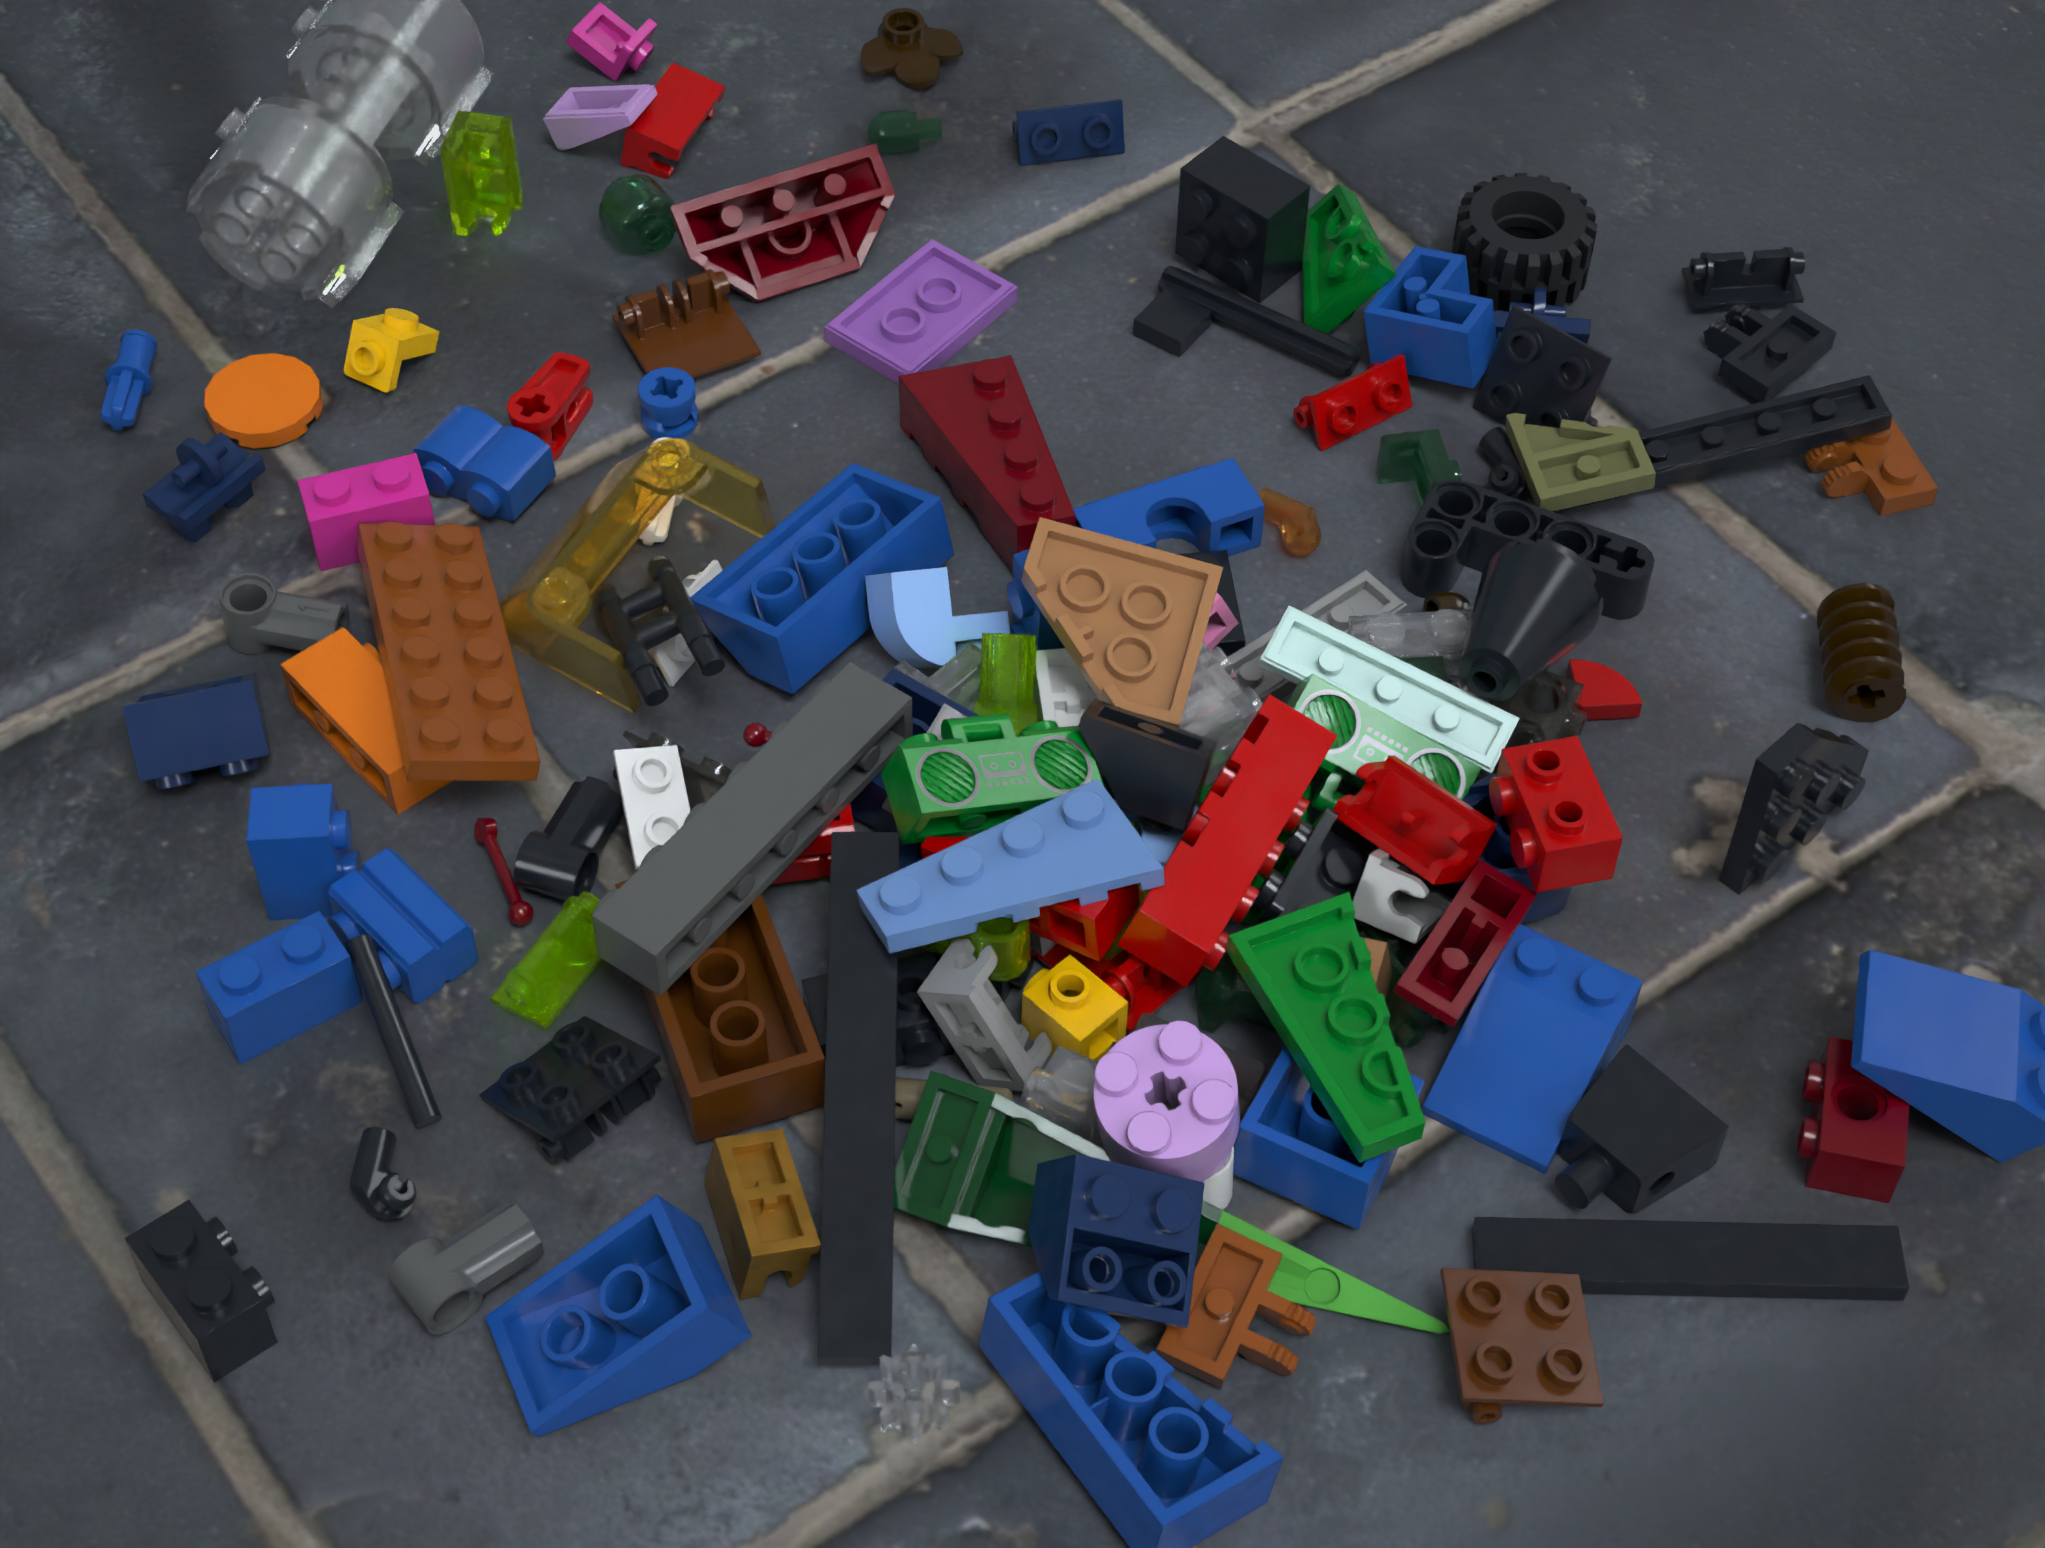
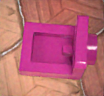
M599 2L572 29L566 44L616 82L630 67L636 72L639 71L650 58L655 46L649 41L658 24L649 18L636 31L604 4Z

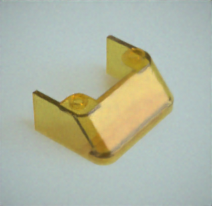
M668 438L658 441L617 463L499 604L509 643L512 647L633 714L640 707L641 703L621 652L577 629L591 609L592 593L674 495H679L760 538L776 527L761 478L689 441L679 438Z

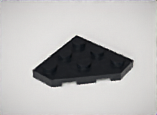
M1796 723L1756 758L1719 881L1740 895L1758 878L1767 881L1773 877L1784 863L1788 851L1797 842L1804 846L1809 844L1824 826L1827 815L1836 807L1846 810L1857 799L1866 783V780L1860 775L1869 750L1851 737L1843 734L1838 737L1831 731L1815 728L1813 731L1800 723Z

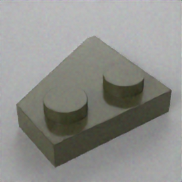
M1512 413L1506 415L1507 435L1535 505L1553 512L1653 489L1655 486L1656 472L1637 429L1610 425L1593 427L1586 422L1562 419L1560 428L1525 424L1526 414Z

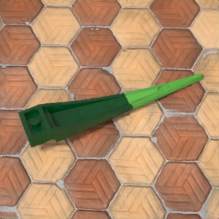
M930 1071L895 1168L894 1209L956 1232L1032 1247L1028 1231L1037 1164L1073 1154H1081L1107 1161L1111 1160L1105 1149L995 1092ZM1204 1200L1202 1201L1195 1268L1216 1224H1219L1282 1253L1281 1263L1268 1291L1290 1300L1292 1303L1440 1335L1450 1332L1444 1322Z

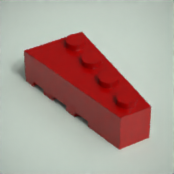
M1269 694L1224 764L1163 867L1165 885L1149 890L1117 945L1185 987L1188 986L1201 965L1213 971L1227 950L1228 936L1230 934L1224 931L1225 926L1230 919L1240 924L1255 901L1260 890L1252 886L1251 882L1256 874L1265 879L1281 855L1285 844L1278 841L1277 838L1282 830L1291 834L1303 816L1310 800L1302 795L1338 735Z

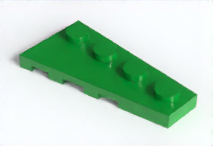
M1347 892L1230 934L1228 936L1226 952L1360 1163L1422 1139L1426 1122L1401 1047L1395 1045L1389 1027L1390 1013L1383 993L1378 994L1370 969L1372 959L1365 938H1360L1354 921L1355 908L1350 893Z

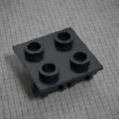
M1513 305L1473 408L1505 426L1506 415L1520 413L1526 414L1525 424L1560 428L1562 419L1586 422L1596 427L1598 420L1591 416V408L1612 358L1524 309Z
M583 1016L577 1022L570 1023L558 1030L553 1040L525 1061L516 1063L506 1069L500 1076V1079L479 1094L484 1102L544 1136L537 1142V1145L549 1162L555 1164L561 1158L570 1161L578 1152L594 1141L590 1130L598 1136H602L608 1131L603 1115L612 1123L618 1124L624 1119L623 1114H629L645 1100L655 1095L654 1086L661 1082V1076L654 1065L660 1062L661 1058L657 1053Z

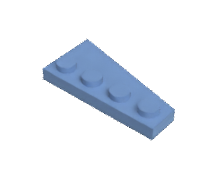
M1097 778L861 887L856 892L861 910L890 954L974 933L977 931L979 922L999 917L1012 918L1013 923L1039 917V907L1078 898L1080 906L1107 900L1108 890L1139 883L1141 891L1164 886L1165 877L1163 866Z

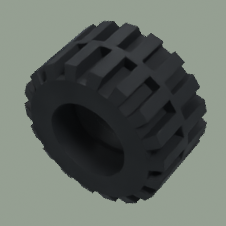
M1515 173L1513 177H1507L1502 174L1492 177L1491 182L1481 181L1474 185L1473 192H1466L1461 200V206L1458 207L1451 253L1466 256L1470 295L1493 299L1494 311L1499 309L1508 312L1510 302L1531 303L1534 287L1546 289V305L1564 306L1565 302L1573 303L1579 297L1580 290L1585 288L1597 233L1596 214L1592 207L1586 206L1587 199L1581 193H1572L1571 186L1563 182L1555 183L1550 181V177L1542 175L1531 177L1527 176V173Z

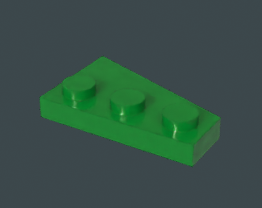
M1339 183L1308 210L1303 251L1304 324L1328 334L1338 324L1347 322L1359 306L1397 275L1356 195Z

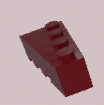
M1011 355L899 376L901 429L910 440L915 438L922 446L924 458L935 472L940 470L950 482L952 494L962 508L968 506L978 518L979 529L1012 572L1013 555L1030 549L1040 517L1075 526V512Z

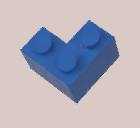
M1415 246L1396 269L1397 275L1382 287L1363 312L1370 364L1375 362L1383 363L1399 354H1403L1408 375L1441 381L1456 386L1474 388L1487 371L1497 346L1493 299L1470 295L1465 255Z

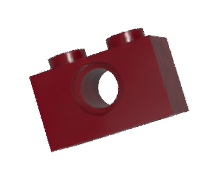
M1829 1036L1820 1062L1808 1061L1802 1086V1100L1813 1102L1811 1118L1804 1116L1802 1119L1796 1149V1156L1798 1158L1808 1159L1805 1187L1889 1204L1905 1168L1909 1104L1851 1067L1853 1040Z

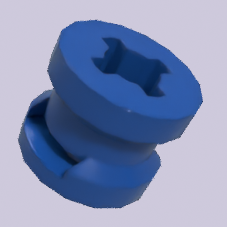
M672 367L655 369L643 376L638 384V399L642 406L640 416L644 431L656 439L669 437L678 440L691 434L698 426L699 419L698 408L695 403L696 384L693 377L684 370Z

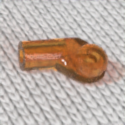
M1263 488L1259 493V497L1265 504L1264 519L1279 525L1286 548L1296 555H1306L1315 551L1320 544L1322 533L1314 508L1269 488Z

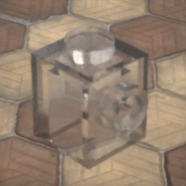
M1058 1045L1045 1069L1036 1066L1029 1075L1022 1092L1021 1104L1027 1106L1028 1110L1099 1146L1101 1136L1094 1103L1095 1070L1098 1062Z

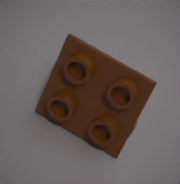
M708 269L701 274L686 278V288L680 279L672 281V296L664 284L657 286L656 291L653 289L635 296H626L625 303L617 305V314L612 315L614 323L646 374L655 369L672 367L684 370L695 378L761 355V350L724 295L730 292V286L723 271L714 273L711 269Z
M1460 1268L1441 1269L1440 1274L1461 1402H1463L1464 1409L1472 1413L1473 1421L1480 1424L1498 1421L1502 1417L1501 1409L1506 1404L1602 1407L1604 1405L1579 1274Z

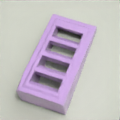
M649 84L571 87L548 111L543 120L557 149L568 150L632 125L658 93L654 85Z

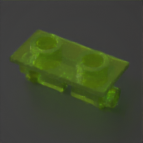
M581 892L578 897H569L564 903L563 909L518 965L508 972L506 980L491 997V1002L548 1029L602 960L597 953L592 914L595 912L600 900L589 892Z

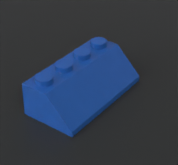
M852 463L690 598L703 622L749 675L790 694H794L871 627L865 576L939 568L954 555L942 499Z

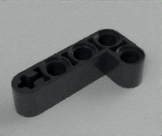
M1455 479L1438 483L1431 490L1409 528L1401 580L1408 592L1421 598H1426L1430 594L1450 592L1464 567L1483 572L1492 554L1507 542L1518 540L1515 544L1518 545L1534 544L1537 538L1552 540L1573 550L1592 568L1597 578L1594 587L1598 599L1600 600L1603 597L1601 615L1623 620L1635 617L1643 610L1655 560L1652 552L1645 545L1635 540L1467 481Z

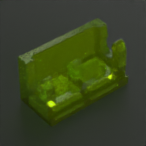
M458 110L440 148L453 232L455 235L469 236L476 228L478 219L493 217L495 219L491 224L493 236H498L507 229L515 209L521 210L524 204L512 118Z

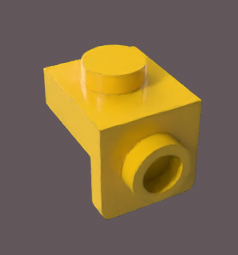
M388 308L384 314L353 320L343 369L344 373L382 392L394 391L397 387L402 360L435 353L440 331L419 323V316L415 313L399 308Z

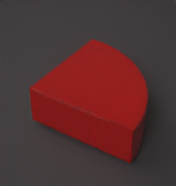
M1569 659L1566 675L1578 721L1639 717L1642 707L1641 698L1634 686L1623 675L1596 662Z

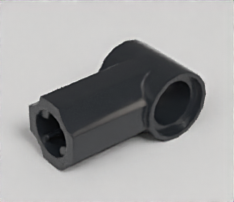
M587 776L584 781L572 784L543 832L533 830L524 839L515 861L514 881L516 885L577 905L585 901L598 873L599 854L624 814L622 798L611 789L608 782Z

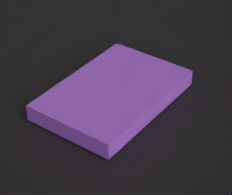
M931 239L824 326V341L899 385V376L934 370L942 366L1018 301V286Z

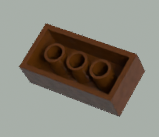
M626 881L616 883V889H619ZM761 894L662 996L641 984L696 1143L824 1106L825 1057Z

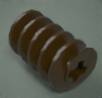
M1858 583L1839 588L1822 600L1817 610V628L1819 630V646L1821 647L1825 700L1833 712L1842 718L1856 722H1876L1888 718L1900 710L1906 700V689L1903 687L1904 670L1901 667L1902 654L1899 650V633L1896 631L1897 617L1894 613V597L1889 590L1877 584Z

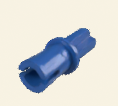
M132 329L122 334L116 361L107 368L104 379L108 388L100 417L102 422L111 424L114 431H123L125 426L134 425L141 399L151 389L152 379L149 371L153 357L157 352V341L151 334L142 330Z

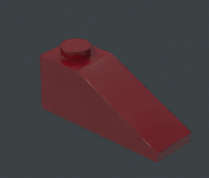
M1479 860L1398 981L1393 992L1453 1028L1482 988L1490 970L1518 925L1523 922L1538 893L1508 875L1497 871L1496 868L1486 862Z

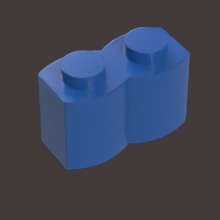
M456 405L413 449V452L417 453L428 490L440 496L449 495L456 499H467L475 511L486 517L494 516L502 520L515 521L556 477L551 447L547 443L521 428L502 426L486 413L465 405Z

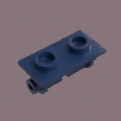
M1121 99L1016 111L1017 120L1012 121L1013 138L1019 145L1020 165L1125 153L1123 104Z

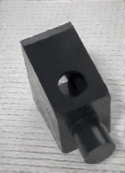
M1627 1044L1610 1062L1566 1121L1558 1152L1569 1165L1556 1176V1187L1568 1203L1579 1209L1586 1208L1603 1193L1623 1211L1638 1213L1711 1169L1717 1163L1729 1126Z

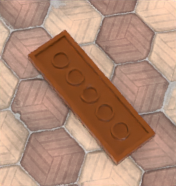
M395 521L358 523L356 546L407 781H537L541 761L479 526H463L456 523L416 525Z

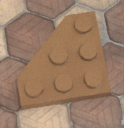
M1040 517L1021 580L1036 605L1100 701L1179 728L1223 567Z

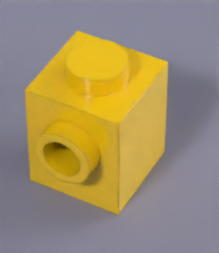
M1070 954L1051 970L1042 969L1028 981L1022 992L1021 1025H1024L1029 1032L1028 1038L1034 1042L1040 1033L1046 1032L1052 1041L1050 1056L1078 1080L1097 1065L1099 1060L1118 1041L1126 1036L1128 1001Z

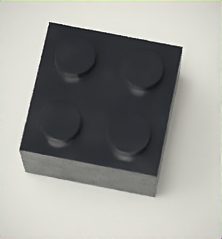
M1222 136L1180 169L1175 253L1258 303L1263 302L1302 269L1310 185L1227 137Z

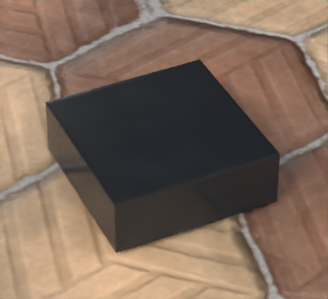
M1165 288L1134 319L1133 334L1180 357L1211 325L1212 311Z

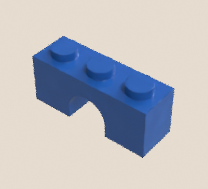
M1230 458L1208 466H1201L1192 471L1155 483H1147L1139 488L1102 500H1094L1086 505L1073 508L1076 515L1075 527L1155 549L1156 543L1159 540L1181 539L1193 544L1200 552L1227 550L1229 557L1261 546L1265 504L1234 458Z

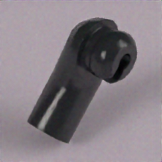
M370 1127L365 1129L361 1136L350 1178L351 1192L376 1217L388 1220L401 1218L409 1213L416 1198L415 1184L410 1177L403 1182L399 1179L398 1173H393L389 1169L397 1141L396 1136L387 1129Z

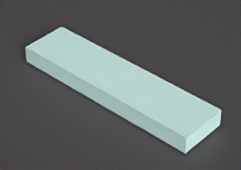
M1288 606L1259 662L1260 667L1295 684H1298L1312 673L1482 767L1479 775L1483 777L1492 774L1500 759L1502 749L1506 747L1520 719L1291 606Z

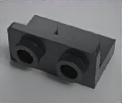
M1327 807L1312 825L1302 819L1296 826L1282 851L1284 855L1290 858L1284 871L1281 874L1273 869L1259 888L1260 892L1253 904L1260 907L1261 910L1252 926L1347 892L1350 893L1353 902L1369 855L1330 831L1338 816L1336 812Z

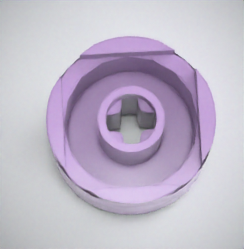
M1174 1021L1169 1024L1154 1025L1134 1031L1118 1041L1096 1065L1094 1103L1101 1140L1112 1162L1199 1182L1210 1178L1224 1166L1232 1152L1231 1149L1239 1131L1240 1108L1237 1078L1233 1065L1226 1053L1216 1042L1201 1033L1195 1025L1187 1021ZM1170 1103L1172 1106L1178 1107L1168 1111L1164 1104Z

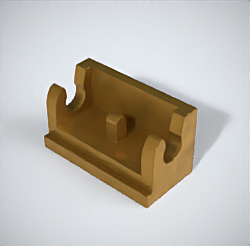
M783 1128L715 1138L704 1185L740 1300L759 1297L766 1286L765 1279L777 1271L784 1270L788 1286H796L806 1275L811 1255L819 1253L821 1243Z

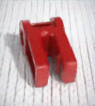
M563 352L554 353L507 402L508 420L514 427L534 434L551 447L553 461H556L562 455L564 448L594 403L593 392L583 386L591 373L590 362Z

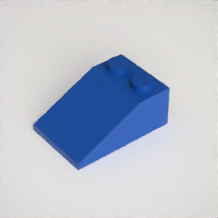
M1519 924L1490 970L1422 1106L1423 1115L1546 1174L1558 1153L1569 1115L1607 1068L1630 1028L1643 981Z
M1868 950L1860 954L1851 1067L2000 1163L2045 1144V1005L2018 988L1874 950Z
M658 1194L485 1316L530 1433L537 1437L694 1377L752 1336L701 1223Z

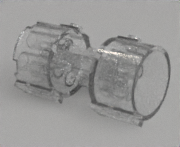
M326 0L319 11L311 5L305 9L290 29L298 38L285 54L289 58V78L296 97L276 96L262 99L258 96L245 113L234 107L214 133L223 141L210 157L211 160L193 183L188 194V212L196 214L203 230L198 239L207 252L225 270L240 281L261 292L274 294L278 287L300 292L304 301L320 299L331 308L358 283L405 212L392 202V180L383 159L404 160L414 157L426 167L451 142L494 77V74L482 65L484 59L482 37L473 17L460 0Z

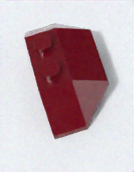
M875 143L672 205L669 208V212L688 261L703 271L711 269L714 273L723 271L732 289L753 302L760 303L859 271L886 212L895 197V192Z

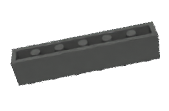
M849 662L831 680L826 679L821 682L814 690L810 701L791 720L786 719L779 723L772 732L769 741L749 761L744 760L740 762L730 773L726 784L706 803L701 802L697 804L687 815L683 826L663 846L657 845L652 848L642 860L639 869L619 889H612L602 897L595 912L592 914L598 956L662 996L885 768L897 746L905 739L913 736L912 697L852 662Z

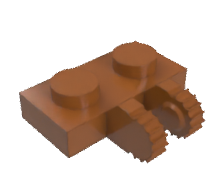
M1893 418L1889 430L1807 450L1808 453L1805 455V461L1812 472L1823 473L1828 470V473L1823 475L1824 478L1820 480L1822 483L1820 485L1828 497L1833 499L1840 496L1847 497L1866 493L1879 516L1933 505L1938 491L1937 485Z
M1216 1224L1194 1271L1188 1327L1176 1328L1167 1326L1156 1349V1354L1170 1365L1221 1389L1238 1353L1242 1354L1251 1363L1269 1369L1271 1372H1275L1278 1375L1291 1376L1299 1362L1298 1357L1294 1355L1295 1353L1285 1346L1275 1343L1249 1329L1258 1313L1272 1325L1292 1334L1309 1337L1317 1320L1312 1315L1313 1313L1307 1311L1306 1308H1302L1300 1305H1296L1292 1301L1268 1291L1281 1263L1282 1253Z

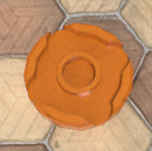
M277 353L250 355L229 363L213 376L205 389L204 398L206 415L215 433L218 435L221 432L229 438L237 439L239 446L252 449L277 447L298 439L308 431L307 424L312 421L314 416H316L317 421L322 413L323 406L320 381L312 368L296 357Z

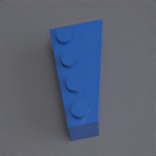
M1041 1271L989 1297L978 1346L1130 1548H1191L1268 1502L1284 1456L1264 1440L1258 1445L1251 1441L1231 1424L1234 1416L1211 1397L1203 1402L1172 1377L1174 1367L1153 1350L1149 1354L1143 1353L1119 1334L1121 1325L1107 1313L1051 1302Z

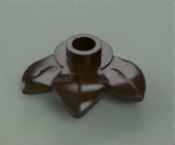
M898 8L889 11L883 17V22L878 28V37L863 45L861 67L867 76H878L893 72L897 81L902 85L913 89H925L933 85L939 78V60L957 58L963 55V48L958 37L946 29L928 27L924 22L923 16L916 10Z

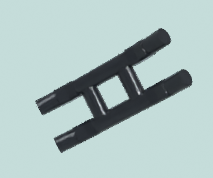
M663 555L654 556L647 567L654 583L621 599L615 586L608 583L599 585L593 594L594 602L609 629L619 653L645 704L648 706H657L663 703L669 695L648 650L681 633L704 676H714L725 667L724 659L669 557ZM666 604L668 612L635 628L632 621Z

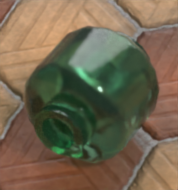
M641 174L622 177L612 182L606 189L599 204V219L604 230L630 256L661 251L670 244L677 233L669 212L670 206L676 205V203L659 183L651 177Z

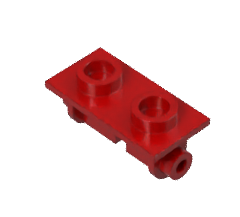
M1399 354L1383 363L1375 362L1369 365L1366 371L1314 396L1307 395L1300 399L1299 406L1293 409L1294 419L1301 428L1310 427L1315 430L1318 450L1323 451L1413 407L1405 356Z

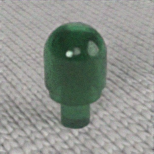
M908 109L884 111L877 114L870 121L868 139L870 144L876 143L879 152L883 154L912 153V150L920 149L919 141L943 139L941 118L917 119V112H909Z

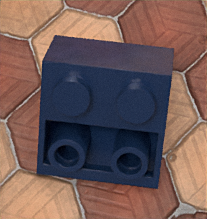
M1073 1154L1038 1163L1028 1237L1051 1302L1176 1328H1187L1205 1183L1081 1154Z

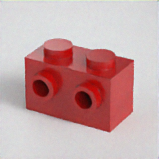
M1578 736L1502 749L1497 775L1489 781L1490 802L1496 816L1505 817L1511 831L1510 845L1513 859L1518 868H1526L1536 893L1612 879L1623 836Z

